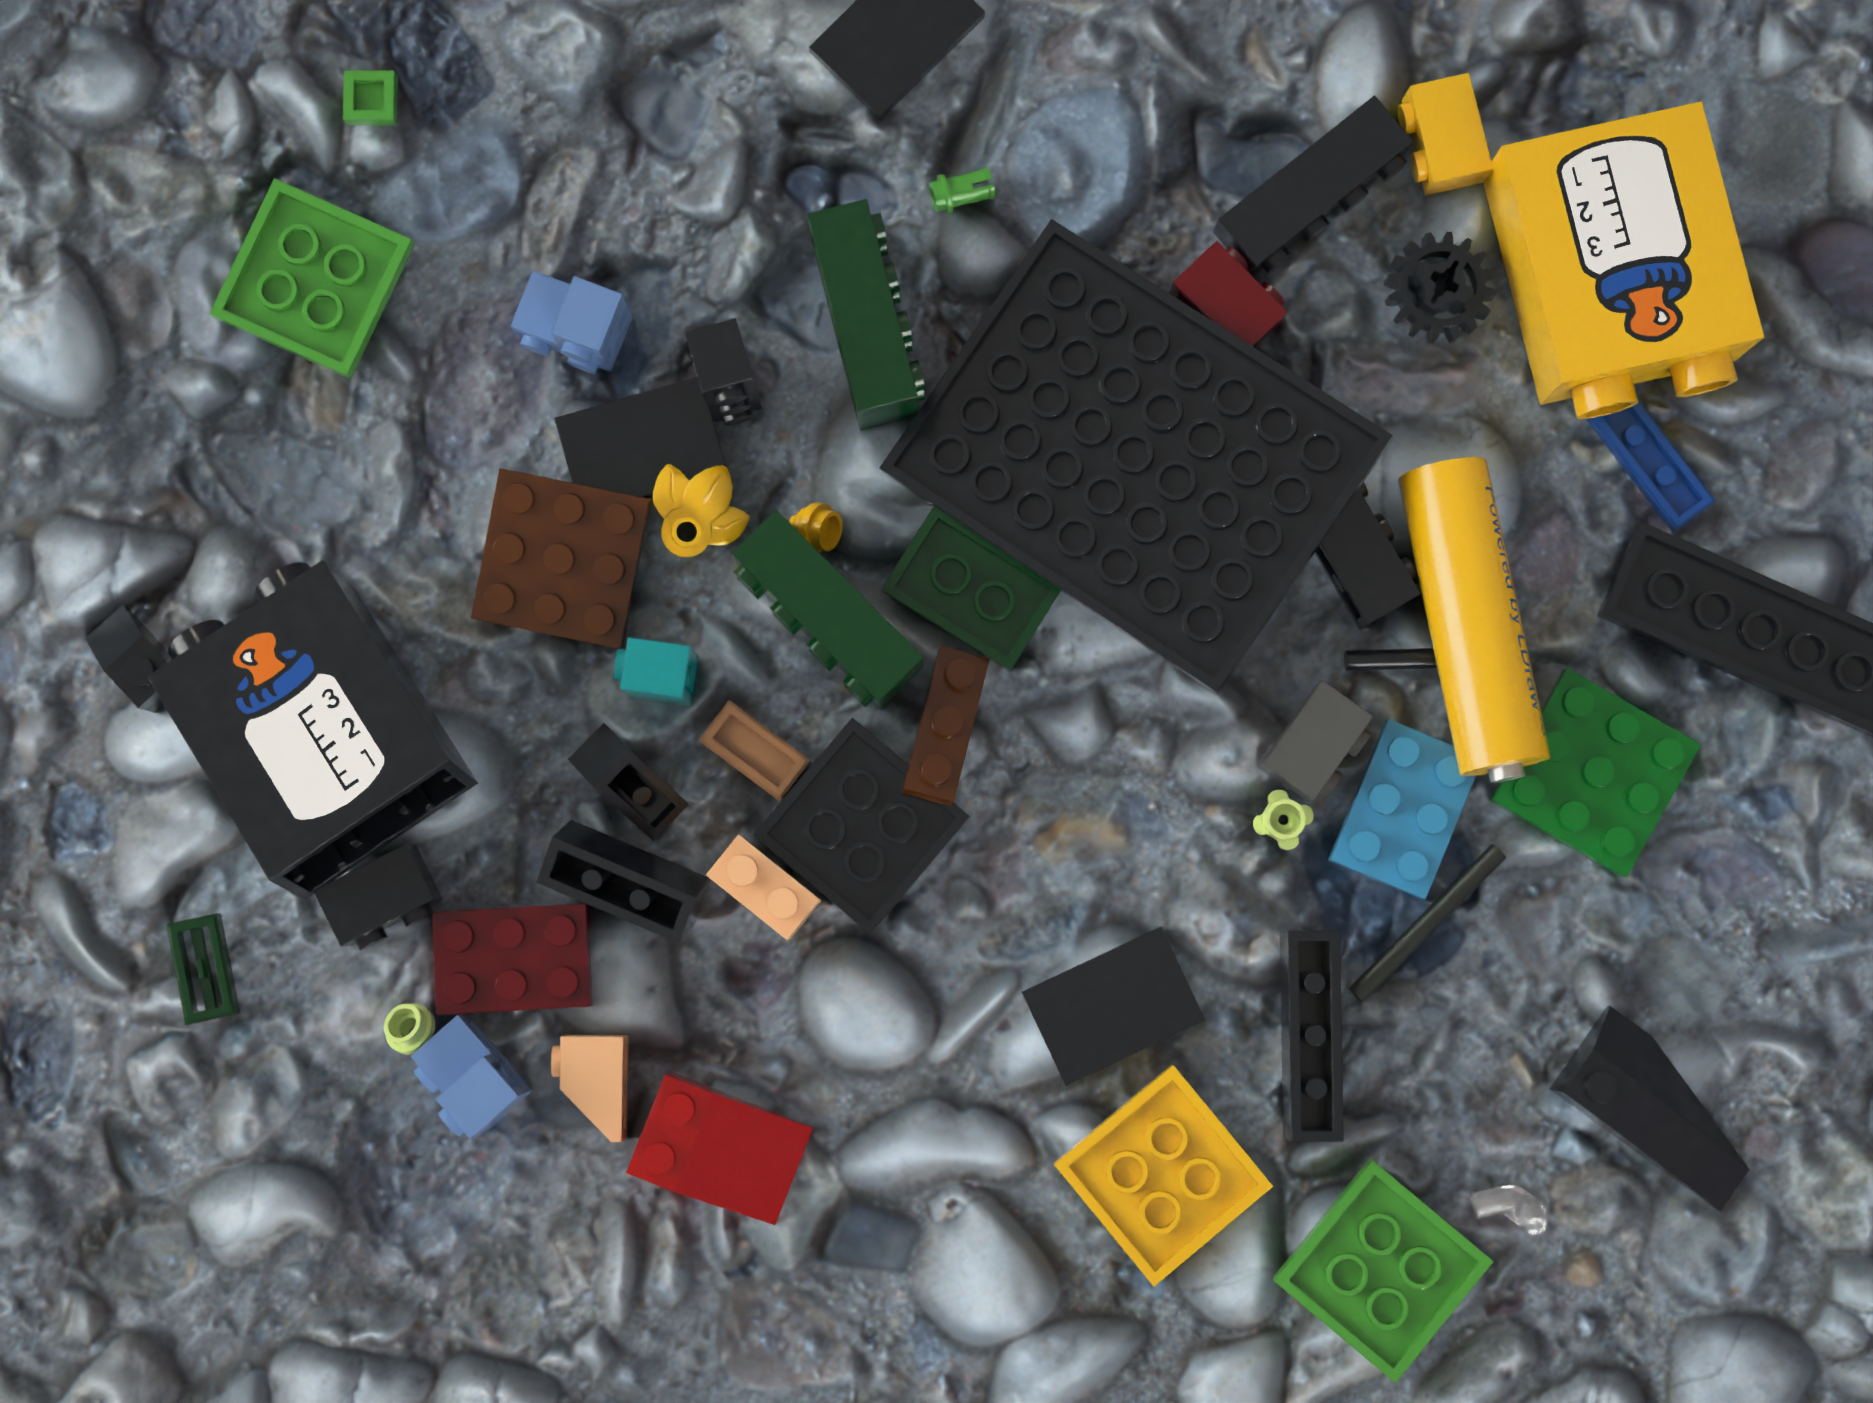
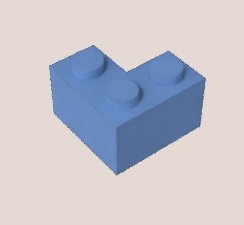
M533 270L510 327L517 337L522 339L520 345L525 349L543 356H548L550 350L569 357L567 360L569 365L595 374L597 368L612 372L633 316L621 293L573 276L571 284Z
M459 1014L410 1056L418 1065L414 1073L419 1081L432 1093L438 1090L441 1091V1094L435 1099L443 1108L438 1114L445 1125L457 1136L465 1133L471 1139L487 1132L533 1091L467 1014Z

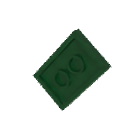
M935 505L881 588V592L1009 672H1011L1061 592Z

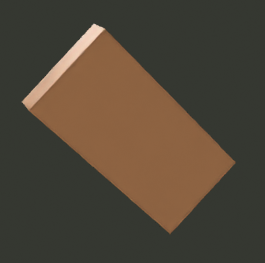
M728 700L698 740L780 802L811 763V760L730 700Z

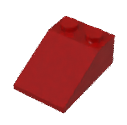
M670 1071L664 1075L626 1173L675 1193L776 1225L814 1127Z

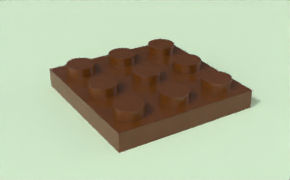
M499 468L471 619L622 649L652 499Z

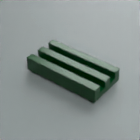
M221 913L166 924L185 1025L240 1014ZM208 926L223 1007H218L203 931V927ZM187 930L191 932L206 1009L198 1012L183 936V931Z

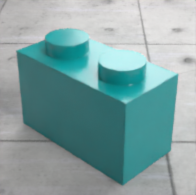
M628 637L626 650H617L614 664V680H619L621 684L620 689L631 698L692 706L699 656L691 646Z

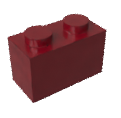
M1217 240L1173 281L1169 294L1254 348L1260 345L1283 322L1288 313L1282 307L1285 301L1279 292L1267 282H1263L1260 285L1247 271L1250 267L1245 258L1231 246L1225 249Z

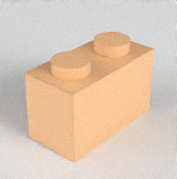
M739 834L706 874V876L786 940H790L821 902L818 896Z

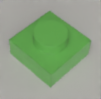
M344 70V122L347 125L397 126L398 76L395 71Z

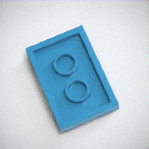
M1391 719L1385 720L1328 861L1418 899L1426 900L1476 776H1460L1453 745Z

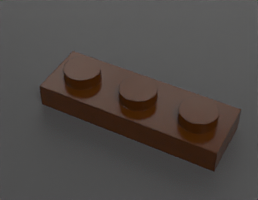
M943 645L940 646L901 793L950 807L953 804L990 659Z

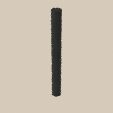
M1491 844L1348 988L1354 996L1364 1003L1506 859L1503 852Z

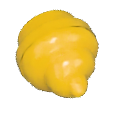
M821 502L811 503L807 507L801 508L796 515L791 516L789 519V523L819 553L823 550L831 551L834 549L841 538L843 529L842 517L838 512L833 511L832 507L828 504Z

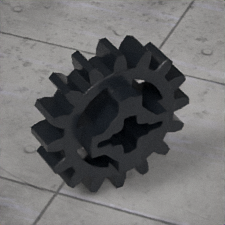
M1447 231L1441 242L1436 243L1434 236L1429 232L1422 238L1421 248L1411 240L1403 248L1407 258L1396 255L1390 266L1398 273L1388 274L1384 280L1385 286L1395 289V292L1387 297L1385 304L1386 306H1399L1400 311L1393 321L1396 324L1402 323L1405 320L1411 322L1412 325L1408 335L1412 338L1422 329L1427 331V340L1430 344H1433L1438 339L1440 333L1443 332L1448 342L1452 343L1459 337V327L1463 332L1470 335L1477 328L1474 318L1484 320L1489 315L1491 310L1482 302L1492 301L1497 294V290L1485 286L1496 273L1493 269L1482 270L1480 264L1487 256L1485 251L1474 256L1468 252L1471 247V239L1467 238L1460 246L1453 244L1452 232ZM1432 257L1447 258L1446 261L1435 264L1424 260ZM1463 269L1468 274L1472 287L1466 284ZM1448 272L1449 277L1445 282L1447 284L1444 289L1445 293L1439 296L1434 303H1431V299L1435 294L1436 282L1441 280ZM1408 288L1415 292L1418 307L1412 302ZM1446 311L1454 315L1460 313V315L1448 319L1433 318L1435 314Z

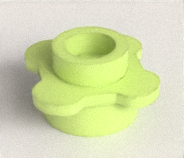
M1274 790L1267 797L1268 805L1264 812L1254 818L1253 828L1257 834H1267L1277 840L1281 849L1291 850L1299 844L1298 835L1303 831L1305 825L1313 821L1314 814L1310 806L1300 805L1296 801L1289 799L1286 791ZM1281 815L1287 816V824L1282 825L1279 823L1278 819Z

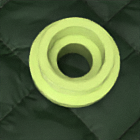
M417 1003L396 1006L389 1012L384 1022V1033L388 1044L398 1053L405 1055L414 1054L433 1037L435 1031L433 1014L426 1007Z

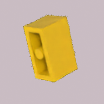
M1469 73L1410 86L1401 101L1402 104L1398 105L1399 125L1407 134H1410V138L1413 140L1414 152L1410 153V168L1415 182L1422 181L1425 196L1483 183L1492 172L1493 165Z

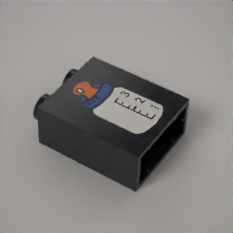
M324 560L313 567L304 562H296L275 570L257 586L255 590L257 604L225 625L220 620H208L186 629L171 642L168 648V654L172 660L147 676L269 881L304 900L478 784L357 591Z

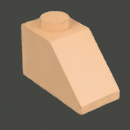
M567 1034L561 1036L560 1046H553L552 1077H560V1090L610 1142L624 1141L627 1139L629 1035Z

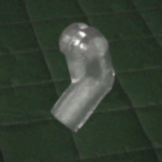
M1509 1184L1470 1194V1202L1476 1219L1503 1213L1521 1227L1525 1233L1530 1235L1539 1234L1547 1227V1211L1543 1203L1517 1184Z

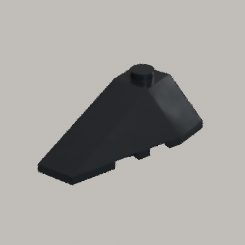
M1607 1006L1549 1089L1703 1201L1721 1212L1750 1169L1655 1039L1614 1008Z

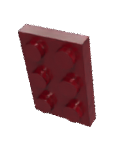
M588 904L442 911L432 914L436 1015L593 1006Z

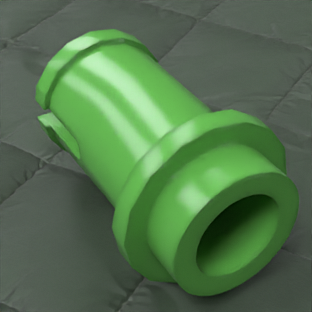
M983 167L981 170L946 178L944 174L937 175V181L929 182L930 197L935 211L944 210L946 214H951L954 207L986 199H995L994 184L973 188V185L985 183L992 179L989 168Z

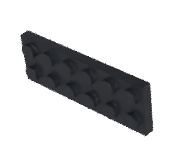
M1642 521L1636 524L1598 612V617L1873 737L1872 622Z

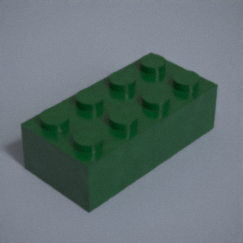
M867 199L808 213L807 218L811 242L860 431L914 418L918 412V401L926 400L924 393L926 389L919 360L910 362L908 360L907 353L913 352L911 342L913 338L906 310L896 313L895 305L900 304L901 301L899 296L900 287L893 261L883 263L882 257L888 255L886 246L888 242L881 213L871 214Z
M777 510L731 553L738 565L733 571L738 581L757 600L766 594L774 602L770 607L773 616L793 636L801 629L810 639L806 644L809 652L829 672L837 666L847 676L843 680L844 687L865 708L873 702L881 710L924 667V657Z

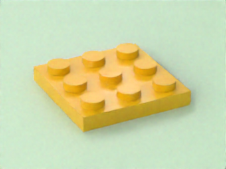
M1172 1064L1053 1163L1153 1286H1156L1273 1187Z

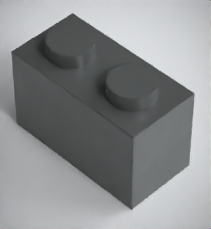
M1322 680L1313 687L1258 765V768L1306 802L1315 800L1318 794L1326 799L1343 775L1336 768L1346 754L1349 753L1355 757L1370 738L1372 732L1365 727L1373 716Z

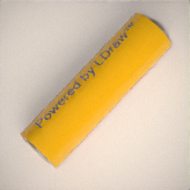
M1465 457L1424 465L1401 475L1398 483L1460 776L1489 774L1490 783L1518 779L1525 776V766L1548 760L1551 756L1487 460L1481 457Z

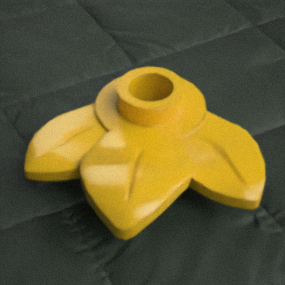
M667 464L659 473L653 490V504L664 519L661 526L662 542L672 554L685 558L693 557L702 553L708 545H728L738 539L744 532L750 516L736 507L729 506L733 485L726 466L720 465L705 469L695 475L690 481L679 469L671 464ZM683 522L693 524L696 529V536L690 542H684L677 536V527Z

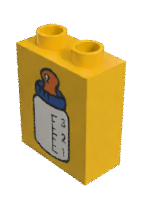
M1702 101L1501 146L1492 160L1493 170L1483 184L1540 405L1572 398L1577 419H1590L1616 413L1636 405L1638 398L1634 384L1671 376L1676 397H1688L1726 387L1738 380L1733 362L1765 337Z

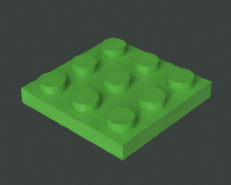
M274 178L209 314L221 322L351 379L415 243L406 236Z
M1369 1159L1278 1270L1272 1280L1396 1383L1494 1261L1377 1163Z

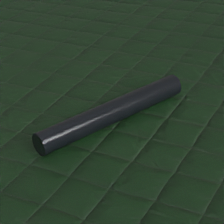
M1433 648L1345 650L1344 652L1346 671L1437 668Z

